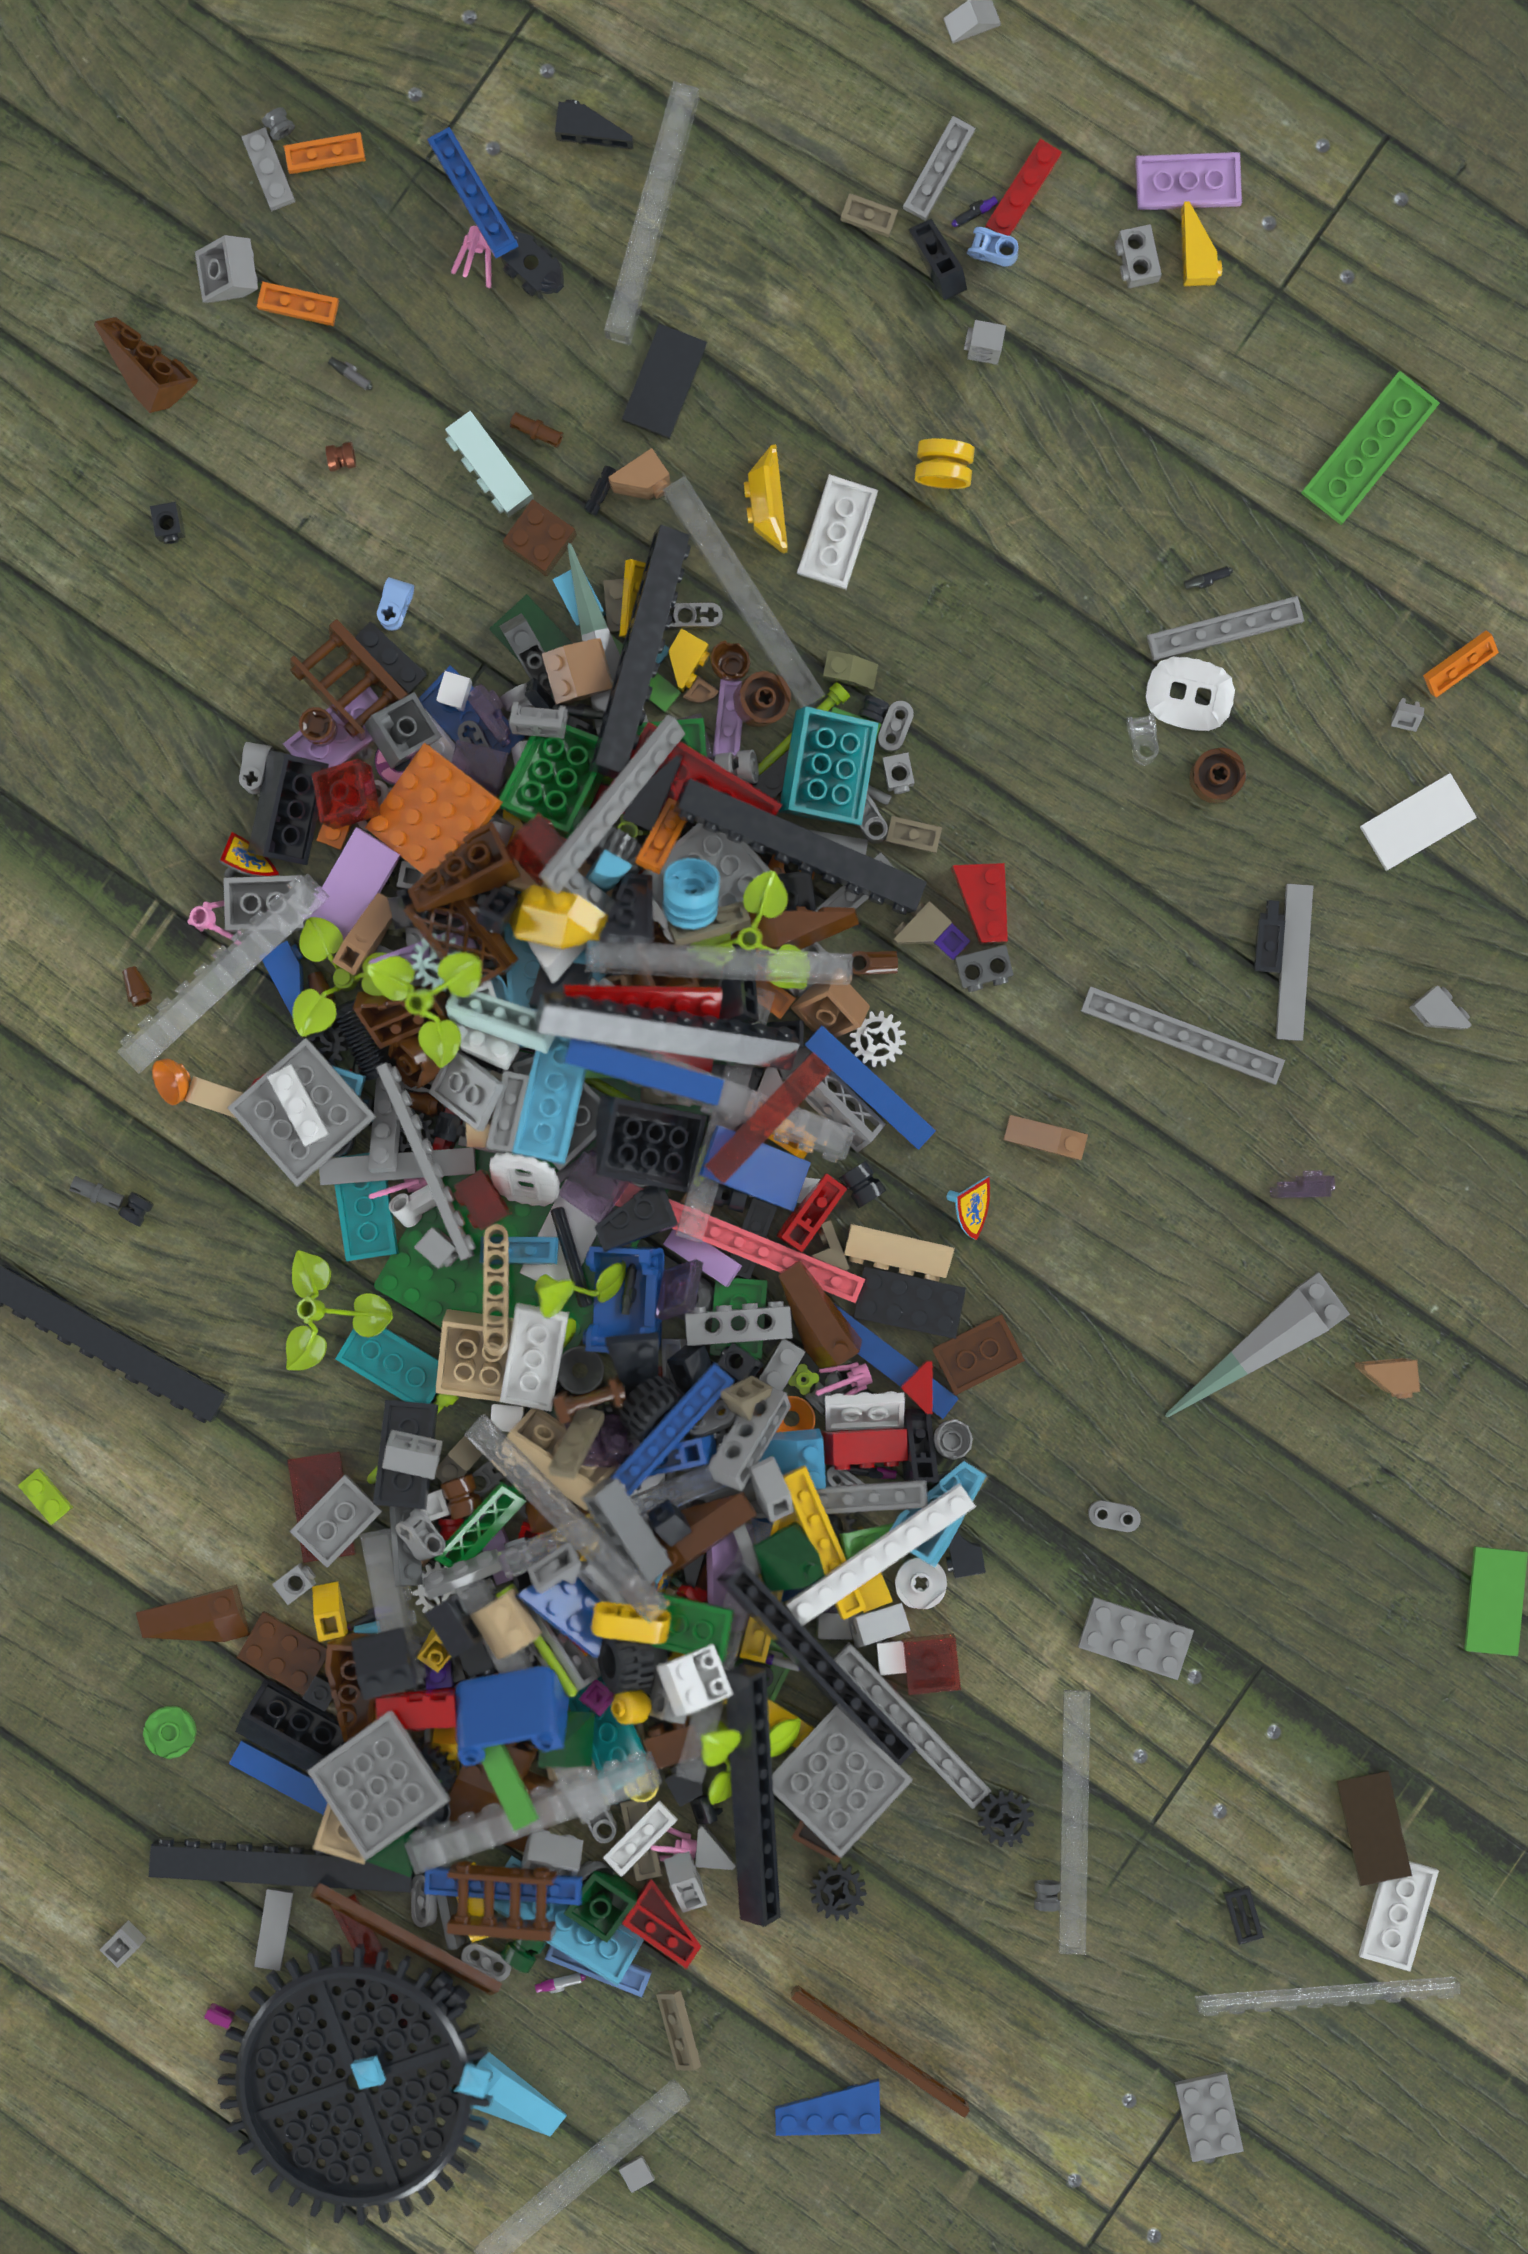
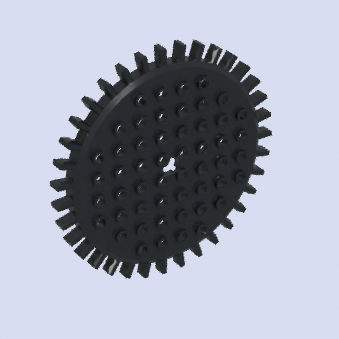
M335 1944L330 1950L332 1964L322 1965L320 1955L315 1948L307 1954L311 1970L303 1973L294 1957L290 1958L285 1965L292 1980L285 1984L279 1974L273 1969L265 1978L273 1987L275 1993L269 1997L262 1989L255 1986L248 1994L261 2006L259 2011L255 2013L248 2007L241 2005L235 2012V2015L250 2025L246 2032L232 2026L226 2031L225 2036L241 2043L239 2052L224 2050L219 2057L221 2061L237 2064L236 2074L225 2073L218 2078L219 2085L236 2086V2096L225 2098L220 2103V2109L238 2107L241 2118L233 2120L226 2127L228 2133L245 2128L250 2139L244 2141L236 2151L238 2155L248 2153L253 2148L257 2150L262 2159L254 2164L250 2172L254 2176L261 2173L266 2166H269L277 2174L270 2182L268 2188L271 2193L279 2189L283 2181H286L295 2188L289 2197V2206L293 2207L299 2202L303 2193L314 2197L310 2210V2216L312 2217L317 2216L323 2208V2201L335 2204L333 2213L334 2223H340L345 2215V2206L356 2207L358 2225H364L368 2218L367 2207L377 2205L382 2223H387L391 2218L389 2203L397 2200L405 2217L410 2216L414 2211V2206L409 2195L417 2191L426 2206L431 2205L435 2196L427 2184L434 2179L447 2192L451 2189L454 2182L443 2171L445 2166L449 2164L461 2174H464L469 2166L463 2158L455 2153L459 2146L475 2154L481 2146L480 2142L467 2136L466 2131L468 2127L482 2131L486 2130L489 2120L473 2115L474 2105L489 2107L493 2102V2096L485 2094L484 2098L463 2092H456L452 2089V2085L460 2086L466 2063L473 2065L472 2061L481 2060L486 2057L489 2052L488 2047H478L469 2050L466 2039L473 2037L479 2031L480 2026L477 2023L469 2025L464 2029L459 2027L455 2018L460 2017L468 2006L463 2002L457 2004L449 2011L441 2002L451 1990L452 1986L449 1983L441 1986L436 1994H433L425 1987V1984L432 1975L433 1970L431 1968L425 1969L416 1981L406 1975L411 1964V1957L408 1955L401 1960L397 1971L386 1967L388 1948L385 1947L377 1954L376 1964L365 1963L364 1944H358L353 1952L354 1962H343L340 1944ZM358 1979H364L365 1985L359 1984ZM334 1986H339L342 1992L336 1993ZM311 1994H314V1995L317 1996V1998H318V2001H317V2002H314V2001L311 2000V1998H310V1995H311ZM391 1994H396L399 2000L393 2001ZM367 2002H372L375 2006V2009H369L367 2007ZM287 2003H292L294 2010H289ZM343 2011H349L351 2018H346L343 2015ZM424 2011H426L431 2017H426L424 2015ZM400 2019H406L408 2025L403 2026L400 2023ZM319 2020H326L327 2026H322ZM296 2027H300L303 2030L302 2035L296 2032ZM376 2027L383 2028L384 2034H379L376 2031ZM353 2035H357L360 2038L359 2043L353 2041ZM433 2035H439L441 2042H436L433 2039ZM272 2036H277L280 2042L275 2043L272 2040ZM410 2043H414L417 2046L416 2051L410 2049ZM329 2044H334L336 2051L330 2050ZM305 2052H310L313 2058H306ZM391 2052L393 2059L387 2058L385 2053ZM377 2056L386 2079L382 2085H377L379 2091L374 2092L371 2087L359 2091L354 2087H350L348 2077L353 2073L351 2064L355 2060ZM286 2060L289 2067H284L281 2061ZM448 2060L451 2066H444L442 2061ZM259 2068L265 2071L264 2076L258 2073ZM338 2068L344 2069L346 2074L344 2076L340 2075ZM419 2068H424L427 2074L421 2075ZM491 2071V2075H490V2078H489V2082H490V2080H491L492 2077H493V2072H492V2071ZM396 2076L402 2078L403 2082L401 2084L395 2081ZM314 2077H320L322 2083H316ZM290 2086H297L298 2092L292 2091ZM267 2093L273 2094L274 2100L268 2099ZM347 2093H352L355 2096V2100H350L347 2097ZM428 2093L435 2094L436 2099H429ZM328 2101L331 2104V2108H326L323 2102ZM404 2101H409L412 2104V2108L405 2107ZM301 2109L307 2112L306 2117L300 2114ZM380 2110H386L388 2116H382ZM276 2118H281L284 2124H278ZM356 2118H362L364 2124H358ZM437 2118H443L445 2124H439ZM333 2126H338L340 2133L334 2132ZM413 2126H419L421 2133H416ZM309 2134H314L317 2140H310ZM389 2135H396L397 2141H392ZM366 2142H370L373 2145V2149H368ZM285 2143H291L293 2149H288ZM342 2151H347L350 2156L348 2158L344 2157ZM422 2151H428L430 2153V2157H425ZM318 2159H323L326 2165H320ZM399 2159H404L407 2165H400ZM375 2167H380L383 2173H376ZM352 2175L357 2176L358 2179H359V2182H354V2181L351 2179V2176H352Z

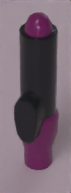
M851 1464L850 1469H846L853 1475L867 1476L875 1479H896L897 1472L883 1467L859 1468V1465Z

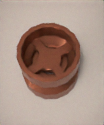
M345 442L342 446L338 447L335 445L325 446L330 472L338 471L341 467H347L348 469L356 468L352 442Z

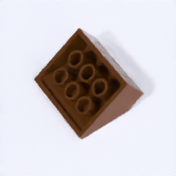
M480 1763L467 1766L462 1765L449 1795L450 1801H448L451 1813L448 1820L524 1852L527 1839L532 1830L543 1829L549 1831L567 1787L532 1771H528L525 1778L523 1777L522 1782L539 1816V1820L514 1832L484 1766Z

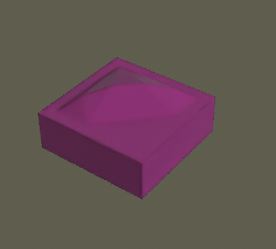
M596 1679L590 1684L579 1700L601 1716L612 1703L616 1694L611 1693L608 1687Z
M212 2003L204 2018L213 2025H220L228 2029L235 2017V2013Z

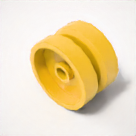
M932 438L919 441L917 457L923 462L916 465L915 481L935 488L960 489L969 487L971 485L972 470L967 465L973 463L975 447L971 444L951 439Z

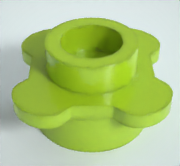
M799 1364L797 1371L790 1377L788 1383L790 1386L797 1387L802 1395L810 1393L812 1385L819 1381V1375L808 1370L807 1365ZM802 1377L806 1378L805 1382L801 1381Z

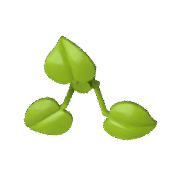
M774 871L760 874L747 886L743 896L744 907L748 912L758 914L752 926L741 931L739 938L731 939V933H726L691 943L687 948V953L698 962L710 966H723L730 963L735 957V949L732 944L740 943L743 948L748 950L757 947L773 955V957L767 960L765 965L766 976L772 984L781 988L804 989L808 983V962L804 953L798 947L785 944L777 953L774 949L761 943L762 933L757 926L762 918V914L768 918L776 917L785 910L788 901L786 889Z
M310 917L306 920L300 935V950L307 959L313 962H321L328 957L336 968L333 975V982L336 986L324 991L321 995L314 989H307L298 995L293 1006V1021L299 1035L302 1037L321 1032L329 1028L335 1021L337 1015L336 1006L332 1000L325 998L327 995L339 992L340 990H353L360 978H363L362 989L366 993L373 996L383 995L373 983L367 966L370 965V960L387 953L377 952L371 954L363 962L362 968L364 973L352 975L332 962L334 959L332 954L338 952L344 941L341 931L330 921L318 917Z
M455 953L444 958L439 964L437 972L439 977L445 982L429 992L427 990L414 992V986L410 984L415 977L414 969L410 962L403 957L391 956L368 965L367 969L373 983L384 996L395 1001L406 998L405 1004L409 1012L434 1020L425 1023L421 1027L418 1035L419 1043L423 1051L439 1068L446 1066L456 1056L460 1048V1029L454 1021L445 1020L441 1022L438 1016L427 1012V1010L433 1004L432 996L447 986L450 992L458 997H466L474 993L481 980V961L479 958L469 953Z
M298 1250L292 1266V1284L295 1292L301 1298H305L298 1303L297 1313L300 1318L305 1319L304 1323L310 1327L299 1326L290 1332L286 1342V1369L293 1371L306 1370L317 1365L323 1359L327 1343L322 1336L317 1335L318 1328L312 1321L322 1319L325 1313L354 1316V1330L363 1337H374L380 1334L392 1321L393 1312L390 1305L382 1297L366 1293L355 1299V1311L325 1308L323 1302L315 1300V1298L319 1296L318 1290H323L329 1285L331 1278L330 1267L321 1257Z
M622 1260V1262L615 1263L604 1270L596 1283V1290L593 1291L574 1286V1283L568 1279L556 1281L548 1274L542 1275L534 1287L535 1292L540 1296L541 1314L545 1318H551L558 1314L573 1291L594 1297L598 1295V1301L601 1303L610 1300L616 1295L624 1282L626 1274L625 1261ZM569 1318L567 1321L563 1348L569 1344L576 1332V1321L572 1318Z
M799 1717L782 1721L771 1728V1757L783 1754L794 1744L801 1726ZM720 1720L713 1722L708 1727L706 1734L701 1735L704 1763L707 1766H714L724 1761L727 1766V1772L717 1774L710 1785L709 1801L712 1805L732 1796L730 1760L727 1756L739 1744L741 1739L738 1731L728 1730V1727Z

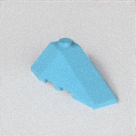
M963 1461L927 1493L928 1504L959 1483L973 1501L987 1475ZM923 1508L905 1509L898 1516L890 1531ZM966 1514L910 1552L935 1568Z
M488 2052L486 2057L476 2060L473 2064L490 2069L493 2072V2077L488 2082L485 2094L493 2096V2102L489 2107L474 2105V2109L547 2136H551L567 2116L566 2113L490 2052ZM457 2085L453 2090L459 2092V2086Z

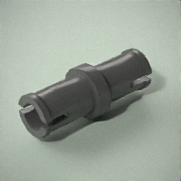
M78 1176L74 1177L69 1189L70 1192L91 1199L90 1202L96 1204L99 1202L119 1211L125 1197L123 1194L121 1195L104 1188V1185L101 1183L96 1185Z

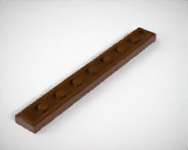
M321 1883L316 1885L310 1894L317 1901L488 1995L499 1992L503 1984Z
M799 1985L794 1987L791 1992V1999L947 2107L966 2118L970 2112L968 2101Z

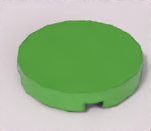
M169 1705L160 1707L148 1717L144 1726L143 1736L145 1744L152 1753L166 1759L180 1757L191 1748L195 1741L197 1730L195 1721L189 1712L181 1707Z

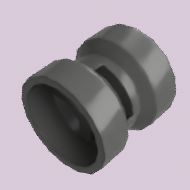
M1036 1880L1034 1890L1037 1892V1898L1034 1899V1909L1048 1912L1060 1910V1900L1057 1898L1060 1892V1882L1055 1880Z

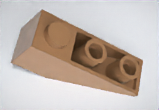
M381 893L376 894L344 939L332 961L333 963L352 975L364 973L362 968L364 960L376 952L393 921L388 903L389 898Z

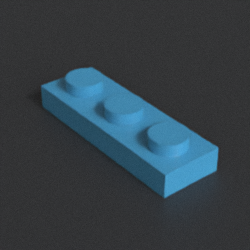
M481 1237V1264H484V1237ZM491 1237L490 1242L499 1244L503 1241L504 1237ZM508 1237L509 1264L557 1265L558 1238ZM495 1259V1260L491 1261L490 1264H504V1263H503V1261H501V1260H499V1259Z

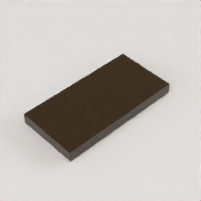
M1389 1771L1336 1781L1359 1885L1365 1886L1412 1876Z

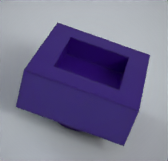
M951 923L934 944L953 961L968 945L970 940Z
M447 1661L438 1673L424 1664L426 1690L454 1688L452 1661Z

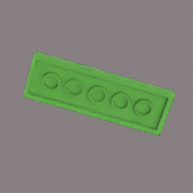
M1399 371L1301 494L1342 525L1440 402Z

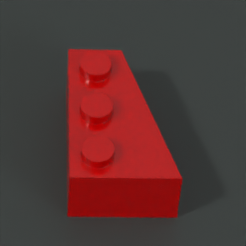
M1005 863L952 865L953 876L957 882L979 944H1006L1008 942Z
M885 1428L854 1431L840 1430L839 1432L820 1431L823 1437L824 1464L834 1465L835 1470L850 1469V1464H859V1468H874L875 1463L883 1462L884 1466H899V1461H908L907 1429Z
M456 1688L398 1692L378 1696L375 1698L377 1720L388 1712L393 1711L403 1728L410 1729L411 1731L426 1730V1728L447 1729L456 1727Z
M651 1878L648 1879L638 1894L637 1903L622 1924L687 1969L702 1946Z

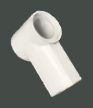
M428 1185L409 1196L405 1193L395 1196L390 1201L389 1210L403 1226L412 1227L421 1220L423 1213L437 1205Z

